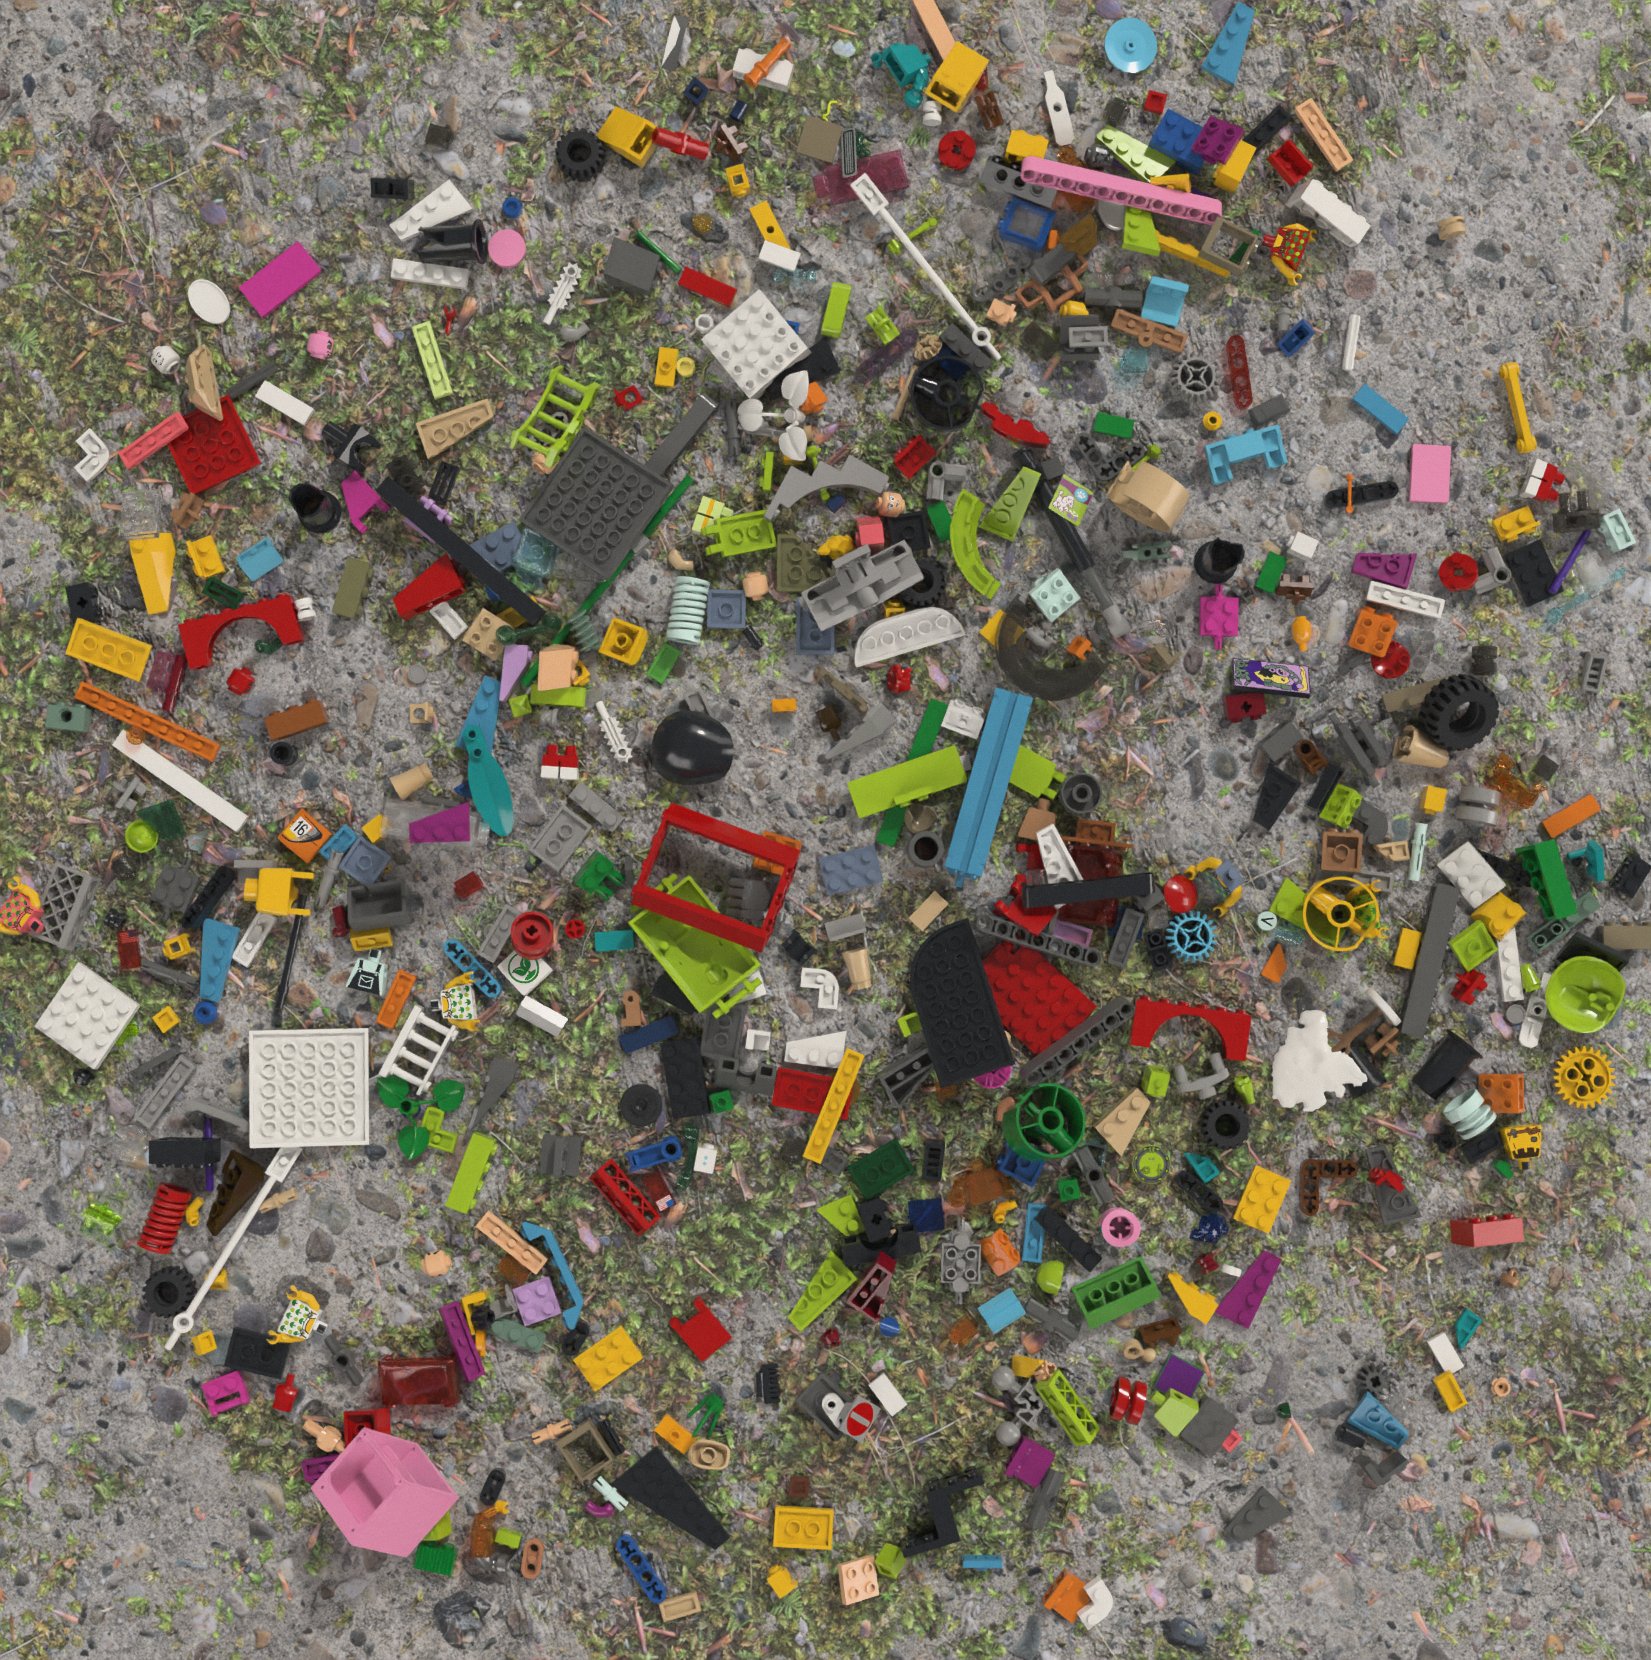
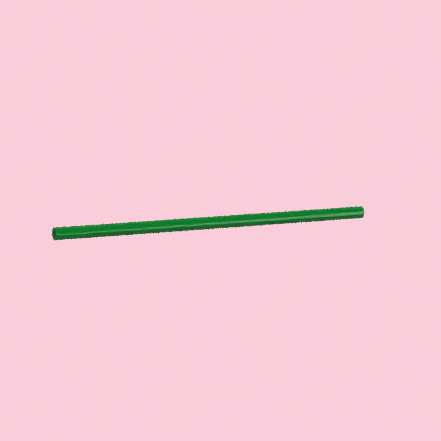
M689 475L683 478L642 533L647 538L693 483L694 480ZM631 549L609 581L603 578L576 612L586 609L583 616L589 612L635 555ZM566 624L549 646L553 644L562 645L573 632L568 630L572 624ZM539 658L520 681L525 687H528L538 675Z

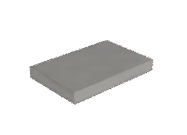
M562 804L528 850L559 873L592 830L593 826Z

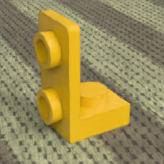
M487 1289L466 1294L462 1297V1301H460L461 1310L463 1313H466L467 1320L465 1321L471 1335H476L477 1327L472 1325L471 1314L473 1313L471 1303H473V1306L485 1303L484 1300L489 1297Z

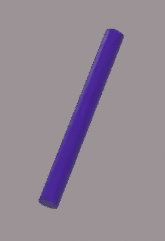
M1583 530L1550 587V593H1557L1590 536V530Z
M204 1113V1138H212V1119L206 1117ZM205 1166L206 1191H213V1166Z

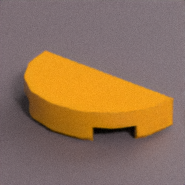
M476 1327V1349L479 1357H485L486 1329L477 1330Z

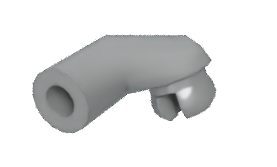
M583 323L577 329L563 326L560 333L567 340L577 341L590 329Z
M1032 629L1025 635L1035 645L1045 649L1051 648V645L1054 644L1052 637L1048 635L1043 639Z

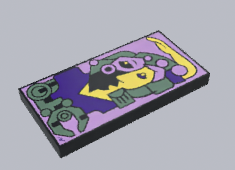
M1239 658L1232 659V690L1309 699L1311 694L1309 666Z

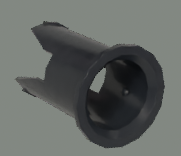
M476 219L473 224L418 228V231L424 233L425 239L444 243L418 251L421 263L477 260L479 264L486 262L488 244L482 220Z
M299 483L290 490L288 499L293 509L297 512L301 524L307 530L321 534L333 530L338 525L342 515L341 505L338 499L330 492L319 490L309 483ZM315 497L326 498V500L321 501L320 507L315 513L305 516L306 504Z
M1217 537L1215 540L1205 543L1197 550L1194 556L1195 571L1202 580L1210 584L1226 582L1234 575L1237 566L1242 563L1245 550L1240 543H1230ZM1213 547L1224 549L1230 556L1231 566L1224 572H1217L1212 569L1211 548Z
M1449 1029L1445 1030L1447 1034L1443 1042L1412 1078V1081L1421 1090L1437 1102L1475 1059L1483 1058L1471 1045Z

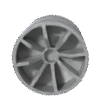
M1462 786L1459 800L1468 803L1469 806H1458L1455 819L1471 826H1497L1499 813L1488 808L1500 807L1503 794L1484 788Z

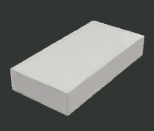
M765 240L758 260L794 273L801 253Z
M443 602L429 611L454 640L469 628L447 602Z
M1441 1332L1426 1341L1444 1372L1450 1370L1454 1373L1464 1367L1445 1332Z
M884 1372L868 1384L891 1416L907 1405V1402Z

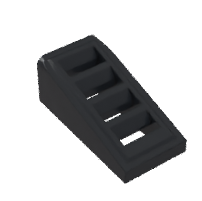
M925 1139L922 1180L941 1181L945 1152L944 1140ZM929 1154L939 1155V1157H930ZM928 1162L938 1163V1165H929ZM927 1170H938L937 1173L927 1172Z

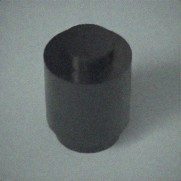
M1345 1422L1336 1428L1335 1436H1337V1441L1353 1448L1363 1447L1366 1441V1434L1361 1429Z

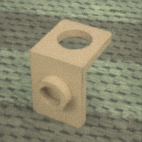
M431 703L410 704V723H432V718L435 717V708L432 707ZM418 708H422L425 711V716L422 719H417L414 716V712Z

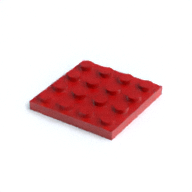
M229 395L220 398L223 420L219 421L200 409H196L182 416L189 429L167 444L189 492L195 495L262 464Z

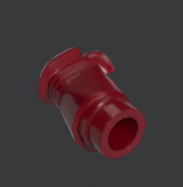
M343 905L332 908L335 926L337 927L333 928L332 933L336 938L347 936L351 930L347 922V911Z

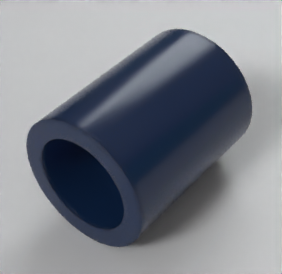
M737 100L729 114L730 118L741 122L749 106L745 102Z
M837 492L826 503V506L835 514L847 501Z

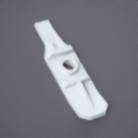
M1053 70L1044 72L1047 85L1045 100L1055 142L1060 146L1071 144L1074 139V133L1064 92L1057 86ZM1059 106L1061 110L1056 112L1053 108Z
M1542 973L1540 979L1541 989L1534 991L1530 996L1526 1016L1522 1022L1518 1038L1522 1046L1533 1048L1538 1045L1539 1035L1548 1009L1545 993L1551 974ZM1536 1007L1541 1009L1539 1014H1536L1534 1011Z

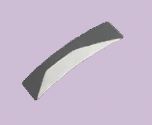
M674 15L663 57V69L676 71L680 50L689 20L687 17Z

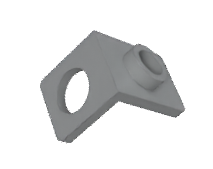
M508 1284L505 1285L507 1297L490 1303V1309L494 1311L495 1319L518 1311L515 1296Z

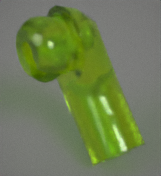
M136 1024L127 1025L115 1045L122 1047L126 1038L136 1036L139 1033V1027Z

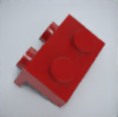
M1290 139L1266 159L1290 187H1293L1305 178L1314 167Z
M921 434L917 437L914 435L907 442L908 446L904 450L900 449L893 456L895 458L893 465L908 480L936 454V451L923 439Z
M1380 1166L1371 1169L1366 1178L1369 1183L1375 1186H1379L1384 1182L1390 1189L1399 1193L1405 1188L1402 1184L1403 1179L1396 1172L1393 1173L1391 1170Z

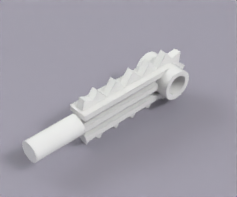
M569 263L567 267H563L565 273L560 274L562 280L556 281L558 287L553 288L555 293L550 294V299L547 300L550 302L551 307L543 320L545 324L550 325L557 310L564 309V306L568 305L566 299L571 298L569 293L574 292V285H578L576 279L582 278L580 275L582 269L578 268L577 263L574 265Z
M599 701L596 703V707L603 719L602 723L599 724L602 727L600 731L606 732L604 738L609 739L607 745H611L610 751L615 752L613 758L618 759L619 764L623 761L628 763V759L633 756L631 755L632 749L627 748L629 742L624 741L626 735L621 734L623 728L617 727L619 721H616V717H610L603 701Z

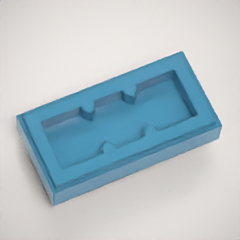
M344 824L322 847L319 853L329 860L332 849L339 850L338 853L340 851L345 853L359 836L347 824Z
M963 1555L962 1564L963 1568H976L979 1571H986L988 1568H1002V1558L1000 1555Z

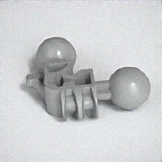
M1000 1366L992 1373L991 1381L993 1386L1001 1391L1009 1390L1012 1393V1398L1019 1404H1022L1017 1405L1013 1409L1015 1417L1011 1422L1001 1423L996 1430V1437L1000 1444L1013 1446L1019 1441L1020 1428L1024 1423L1033 1430L1038 1428L1037 1416L1043 1408V1402L1040 1399V1394L1035 1389L1037 1382L1030 1383L1031 1377H1028L1019 1384L1015 1381V1373L1011 1368ZM1023 1395H1025L1030 1401L1032 1400L1036 1402V1405H1030V1402Z

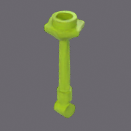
M928 218L927 222L921 224L920 227L908 234L907 237L909 240L914 238L921 232L929 229L930 226H935L937 220L935 218ZM889 239V244L887 245L889 251L893 255H900L903 243L898 240Z
M1148 444L1147 455L1136 463L1132 469L1136 470L1141 461L1147 462L1150 458L1161 459L1160 453L1162 451L1156 444Z
M816 445L807 447L805 453L806 457L812 459L814 470L818 464L816 457L821 451V448H816ZM827 489L820 490L823 501L830 499Z

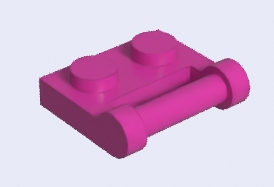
M240 1370L201 1384L212 1417L218 1416L220 1412L251 1402ZM239 1391L240 1397L217 1405V1399Z

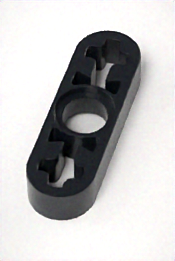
M1179 1170L1175 1174L1174 1181L1176 1185L1207 1210L1217 1213L1223 1208V1200L1186 1170ZM1187 1174L1188 1176L1186 1177V1179L1191 1183L1193 1182V1180L1196 1181L1190 1186L1189 1190H1187L1189 1185H1187L1185 1182H1182L1180 1184V1175L1185 1176ZM1196 1186H1202L1204 1189V1193L1200 1197L1195 1196L1193 1193ZM1207 1195L1212 1200L1218 1199L1216 1202L1218 1204L1217 1207L1213 1206L1210 1208L1211 1203L1205 1199Z

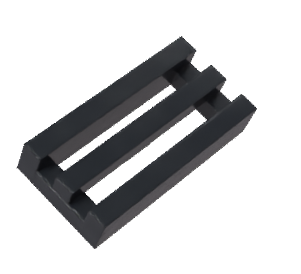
M441 461L428 496L447 504L461 468ZM445 467H447L446 472H445L444 477H443V480H442L441 485H440V487H439L438 493H437V495H435V492H436V490H437L438 484H439L440 479H441V477H442L443 471H444ZM452 469L454 470L444 498H442L441 495Z

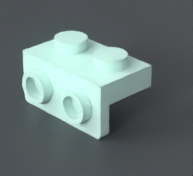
M1620 508L1596 519L1598 529L1604 534L1606 545L1613 553L1636 543Z

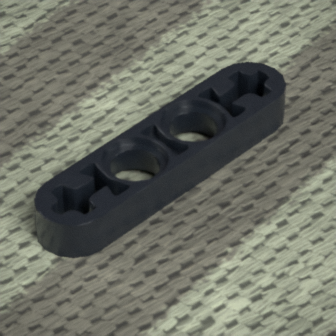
M1393 481L1352 487L1351 492H1354L1357 498L1356 501L1351 502V506L1390 500L1398 494L1399 487ZM1388 486L1390 489H1393L1390 495L1389 492L1380 494V491L1385 490ZM1348 488L1329 491L1324 496V505L1329 509L1347 507ZM1366 489H1373L1375 497L1368 498L1365 494ZM1331 495H1333L1334 498H1339L1342 496V499L1337 500L1334 504L1332 501L1328 500L1331 497Z
M1476 849L1482 857L1485 856L1486 862L1489 859H1493L1496 862V867L1493 870L1500 878L1522 887H1532L1530 882L1525 883V879L1518 877L1519 874L1527 876L1529 874L1528 870L1524 871L1523 867ZM1507 866H1511L1514 869V874L1511 877H1507L1504 873Z
M221 866L215 872L183 916L181 921L183 928L193 932L201 926L235 879V871L233 869ZM217 887L216 892L212 895L213 888ZM205 902L204 909L200 911V906Z

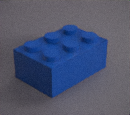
M1167 109L1148 146L1176 161L1175 165L1197 176L1205 161L1201 155L1191 150L1203 127Z

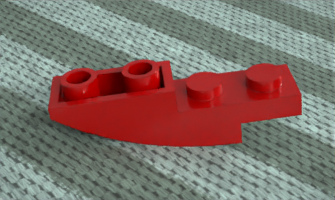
M985 401L981 406L980 412L993 421L990 429L1000 436L1025 446L1047 448L1051 442L1049 436L1043 431L1038 432L1033 428L1034 425L1029 420L1020 418L1015 424L1014 419L1010 415H1004L998 411L999 408L994 403Z

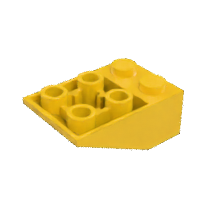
M957 41L933 76L925 94L954 112L962 113L990 60Z
M615 106L596 135L600 142L641 168L645 166L658 146L653 144L651 139L652 132L657 127L656 125Z

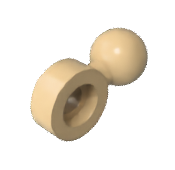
M1136 1339L1127 1340L1122 1346L1124 1355L1128 1359H1136L1141 1356L1143 1361L1150 1363L1156 1358V1352L1153 1348H1142L1141 1342Z

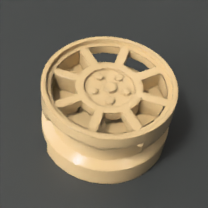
M1454 216L1437 222V227L1440 228L1439 239L1457 238L1462 236V232L1466 234V227L1463 226L1464 217Z

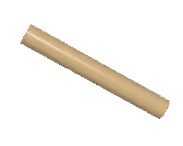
M913 365L892 418L896 420L900 419L909 397L907 388L914 371L920 368L917 365Z

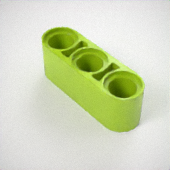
M833 281L821 335L840 339L852 285Z
M538 684L531 685L530 704L585 707L586 688L570 686L539 691L537 690Z

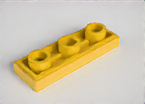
M767 201L749 208L764 240L791 249ZM772 229L774 232L768 233L767 231Z

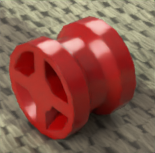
M577 919L570 920L565 926V932L570 938H580L586 931L585 924Z

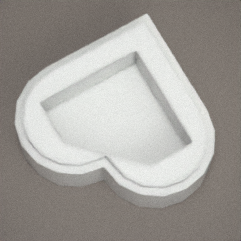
M1219 1263L1217 1268L1219 1271L1240 1277L1242 1272L1239 1268Z

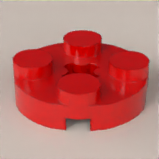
M963 130L947 133L939 142L938 157L940 162L946 168L957 171L966 169L971 165L976 153L973 139ZM954 147L961 148L960 155L952 153Z
M1456 552L1442 562L1438 574L1442 585L1452 592H1457V590L1465 591L1477 582L1478 567L1472 557ZM1462 569L1463 575L1454 576L1455 571Z

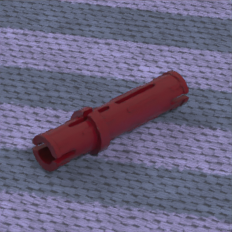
M176 654L169 685L165 689L166 695L162 710L174 713L187 664L186 656Z

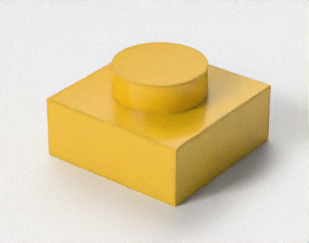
M170 1006L165 1007L152 1017L163 1033H166L181 1022Z

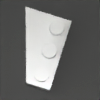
M846 1031L789 1041L786 1044L784 1062L838 1069L843 1058Z

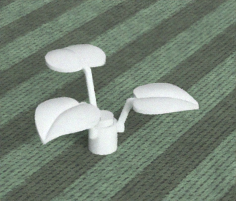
M803 370L789 374L784 378L781 386L782 395L784 398L789 399L788 403L792 406L785 413H762L763 405L757 399L745 400L737 410V419L747 431L758 430L763 422L762 416L784 417L787 422L792 423L786 428L787 433L780 435L779 447L785 456L798 461L806 460L807 437L804 430L797 426L806 417L804 411L799 409V406L805 402L808 395V372Z

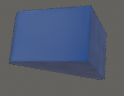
M1301 319L1277 343V346L1290 358L1316 332L1304 319Z

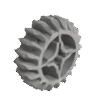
M1191 352L1190 357L1184 354L1183 359L1178 358L1177 364H1173V370L1169 373L1172 376L1169 383H1174L1171 390H1178L1175 396L1183 395L1181 401L1188 398L1189 404L1192 403L1193 399L1196 404H1199L1200 399L1206 402L1207 397L1212 398L1214 396L1213 392L1218 391L1217 386L1221 383L1218 378L1221 377V373H1215L1219 366H1212L1215 360L1209 362V355L1202 358L1201 352H1199L1197 357L1194 352ZM1189 365H1199L1201 368L1195 369L1192 366L1189 367ZM1181 370L1185 372L1184 375L1187 378L1185 384L1181 381ZM1206 372L1209 375V386L1205 384L1206 381L1203 378ZM1195 375H1196V376L1199 375L1198 379H1196L1195 381L1193 380L1192 382H1190L1191 379H1192V377H1194ZM1190 387H1195V388H1197L1198 390H1201V391H1199V392H1194V391L1189 390V388H1190Z

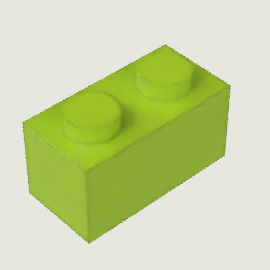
M499 1527L494 1542L516 1549L520 1545L523 1533Z

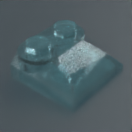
M525 527L516 552L511 556L512 565L533 577L546 579L550 575L558 546L539 533Z

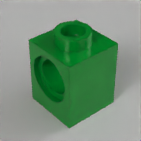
M730 1089L710 1094L715 1114L734 1109L735 1106Z
M1075 1177L1056 1180L1058 1196L1061 1202L1081 1198L1078 1182Z

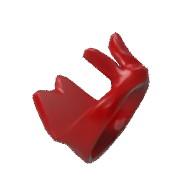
M893 664L888 670L887 675L888 690L895 694L910 690L911 675L909 673L912 671V668L901 669L900 664Z

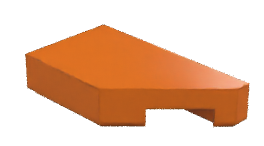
M1276 944L1260 972V975L1278 984L1287 968L1281 944Z

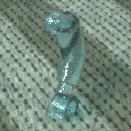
M779 268L775 270L773 280L777 283H782L784 277L792 276L806 278L815 283L816 273L813 270L805 272L799 268H796L793 273Z

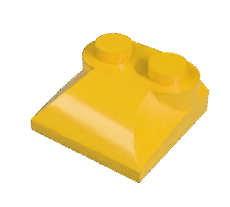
M613 617L598 652L624 662L627 665H634L639 661L647 643V630Z
M1498 891L1483 902L1470 918L1474 921L1478 919L1482 921L1488 933L1501 942L1524 918L1526 912L1518 903L1513 902Z

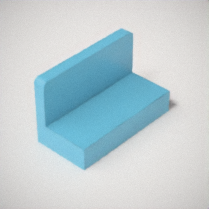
M268 536L236 557L239 566L251 581H255L284 561Z
M1011 1288L978 1307L979 1312L994 1334L1026 1314Z

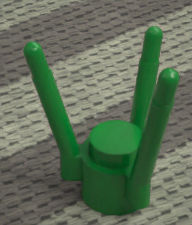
M714 1393L710 1396L706 1395L687 1414V1417L690 1418L706 1404L705 1408L708 1411L693 1432V1438L700 1431L710 1414L716 1412L707 1437L710 1438L725 1402Z

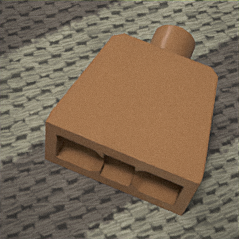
M1039 798L1037 808L1029 807L1016 837L1038 842L1035 832L1051 823L1055 826L1056 813L1048 812L1049 800Z

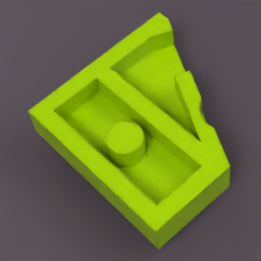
M851 1194L817 1208V1211L845 1236L866 1231Z

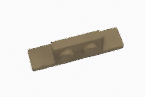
M1449 676L1382 694L1381 697L1386 712L1389 713L1412 706V709L1420 708L1422 702H1425L1424 697L1426 694L1432 691L1431 688L1434 685L1437 686L1440 680L1444 678L1446 680L1449 679Z

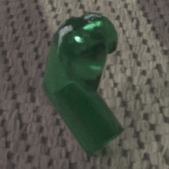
M279 637L271 643L262 642V640H257L254 643L255 650L258 653L268 655L273 654L284 645Z

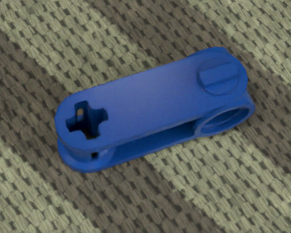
M671 1135L662 1138L663 1141L624 1153L630 1165L629 1172L668 1160L670 1162L680 1160V1156L683 1155L681 1142L677 1137ZM674 1144L677 1149L676 1153H669L667 1145Z

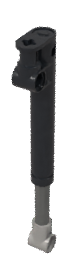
M1027 446L1018 450L1012 455V458L1016 460L1020 468L1022 469L1024 466L1041 473L1034 494L1070 559L1076 566L1078 573H1083L1102 607V614L1109 623L1107 626L1111 634L1117 639L1130 632L1132 628L1124 615H1121L1118 605H1114L1093 567L1096 564L1090 557L1091 555L1075 526L1048 508L1055 490L1037 461L1032 449Z

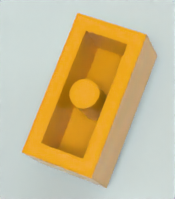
M796 698L772 700L773 713L797 711Z

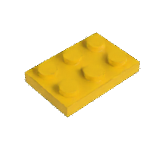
M1254 1164L1232 1218L1269 1234L1291 1180Z
M620 1325L576 1356L573 1361L596 1392L641 1360L643 1355L623 1326Z
M776 1505L773 1547L832 1550L834 1509Z

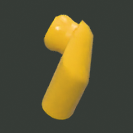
M199 1196L186 1208V1221L192 1227L198 1225V1209L205 1203Z
M1015 1199L997 1204L993 1212L995 1222L1003 1223L1007 1211L1017 1208Z

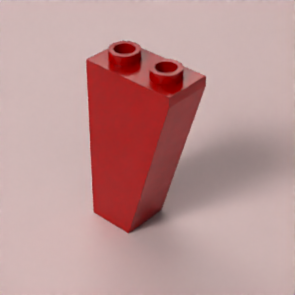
M448 553L444 554L393 598V602L399 616L406 621L467 592L464 586L467 584L466 580L457 570L460 568L457 560Z

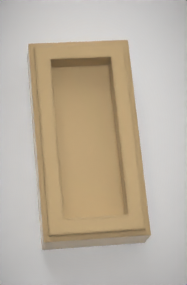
M934 891L908 919L923 931L949 903Z
M696 1590L665 1599L658 1603L663 1622L701 1611Z

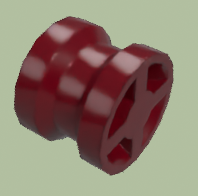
M1212 1251L1195 1259L1196 1264L1200 1265V1271L1203 1275L1211 1273L1219 1267L1218 1262L1213 1259L1214 1254Z

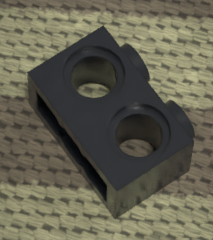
M371 178V198L414 199V180Z

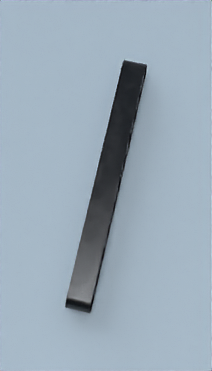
M389 476L375 490L534 627L547 613Z

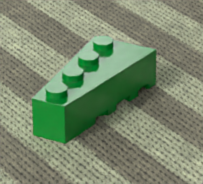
M1555 839L1515 848L1517 855L1521 854L1524 860L1522 863L1524 871L1528 870L1532 878L1529 881L1532 888L1539 893L1537 900L1547 921L1558 920L1577 914L1576 902L1572 897L1571 886L1566 878L1565 866L1561 861L1559 847Z

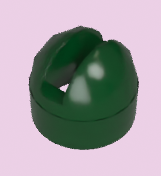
M1289 1402L1279 1404L1276 1410L1281 1412H1278L1277 1415L1283 1419L1292 1418Z

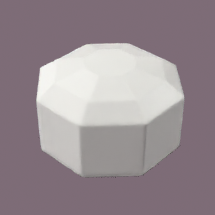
M700 314L695 319L696 329L701 334H708L713 329V319L708 314Z

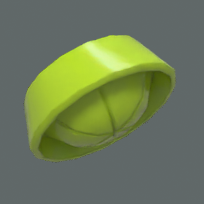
M141 819L132 822L125 832L126 844L130 849L139 853L148 852L153 849L158 840V831L154 824L148 820Z

